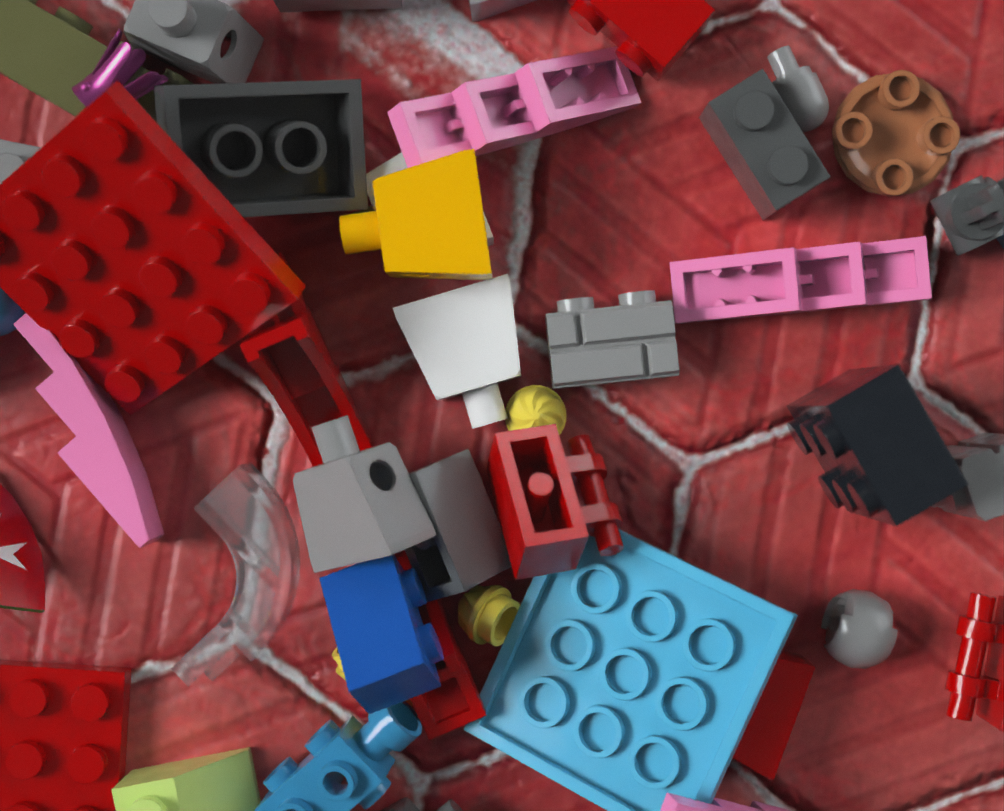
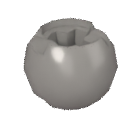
M851 589L832 598L824 612L821 628L826 630V644H824V647L829 655L850 668L867 669L885 661L893 650L898 630L892 628L894 612L890 604L867 590Z

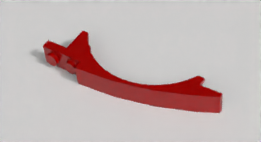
M283 251L277 253V255L290 268ZM301 294L298 300L250 332L248 337L240 344V347L248 364L261 378L283 411L314 467L323 463L311 428L316 425L348 415L359 450L362 451L374 447L338 365L336 362L333 363L306 301ZM405 550L394 554L405 571L412 568ZM440 599L427 602V604L419 606L418 609L423 625L427 623L432 624L441 644L444 660L436 662L435 665L442 686L410 698L429 740L487 716L483 702Z

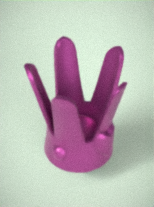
M118 29L93 72L73 86L72 91L88 107L117 80L137 100L152 91L154 86L162 85L169 78L154 71L145 73L125 85L146 60V54L140 48L132 51L131 45L127 42H123L118 46L122 38V31Z

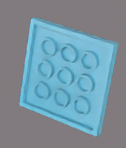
M620 529L619 532L624 549L612 556H601L595 537L589 536L575 570L533 577L480 693L487 716L466 724L464 730L607 811H660L666 793L711 804L798 615Z

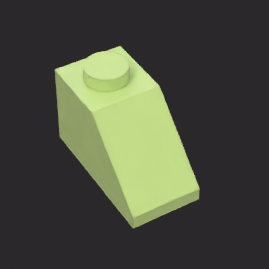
M251 747L133 769L111 789L116 811H254L261 802Z

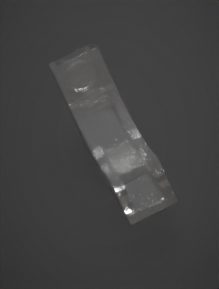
M251 462L239 465L194 507L196 512L212 527L229 548L236 569V590L232 604L223 619L171 668L187 686H190L203 673L211 681L217 678L240 656L232 647L234 644L252 662L280 631L296 597L300 575V549L295 526L278 492Z

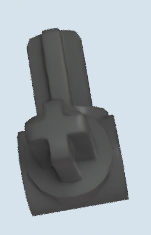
M980 175L930 200L957 256L1004 234V178L994 181L990 177Z

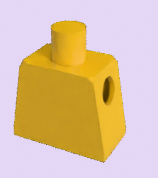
M475 149L463 150L373 180L376 211L339 216L341 239L345 254L382 249L384 269L389 277L458 280L493 279Z

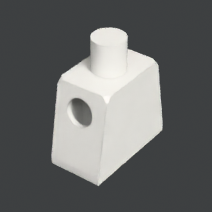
M508 274L393 307L395 317L436 400H443L462 394L472 429L508 419L498 383L521 376L511 283Z

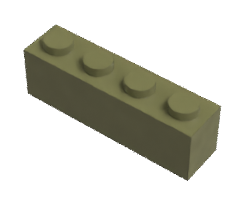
M0 0V74L76 117L86 106L74 94L72 87L93 72L107 46L89 36L93 29L92 25L63 7L59 6L55 15H52L36 6L38 0ZM141 66L125 85L151 71ZM166 68L163 75L169 79L160 86L195 84ZM153 89L136 101L157 123Z

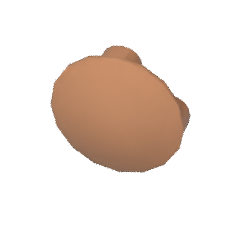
M897 70L889 74L873 76L853 88L838 107L832 128L834 156L846 177L865 191L887 197L912 194L933 182L949 162L951 152L956 148L960 139L959 126L953 120V114L942 94L925 80L906 70Z

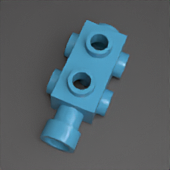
M406 701L368 714V722L365 725H362L354 716L350 717L340 727L330 719L304 745L310 752L307 757L297 764L289 756L267 776L263 784L269 791L254 811H350L358 803L364 810L368 809L388 790L392 783L386 777L395 762V759L389 753L393 750L402 751L421 735L422 724L418 715ZM344 776L346 777L348 784H341L344 779Z

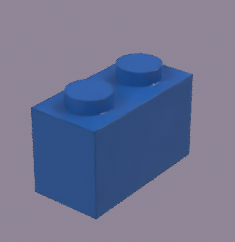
M393 554L387 557L360 562L319 578L348 691L369 714L442 686L435 663L444 660V655L432 624L427 623L423 625L418 607L427 604V599L422 583L414 568L405 571Z

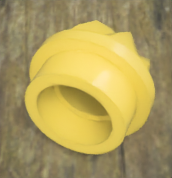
M530 385L521 388L513 394L506 406L508 419H505L509 431L556 424L560 435L565 427V405L560 396L548 387Z
M476 585L469 592L464 593L458 603V623L473 642L480 645L488 642L497 647L503 644L520 604L512 599L510 591L501 585Z

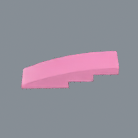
M618 47L530 62L512 74L464 82L451 93L399 102L387 113L406 165L410 168L463 150L475 149V156L526 143L635 108L641 104V100L629 69L620 61L615 53Z
M926 236L870 243L852 242L802 249L791 247L669 262L676 324L932 300Z
M25 313L13 325L54 371L35 389L76 435L57 453L139 548L156 542L164 535V531L146 470L121 413L111 396L82 369L72 355L63 349L57 338L49 330L40 327Z

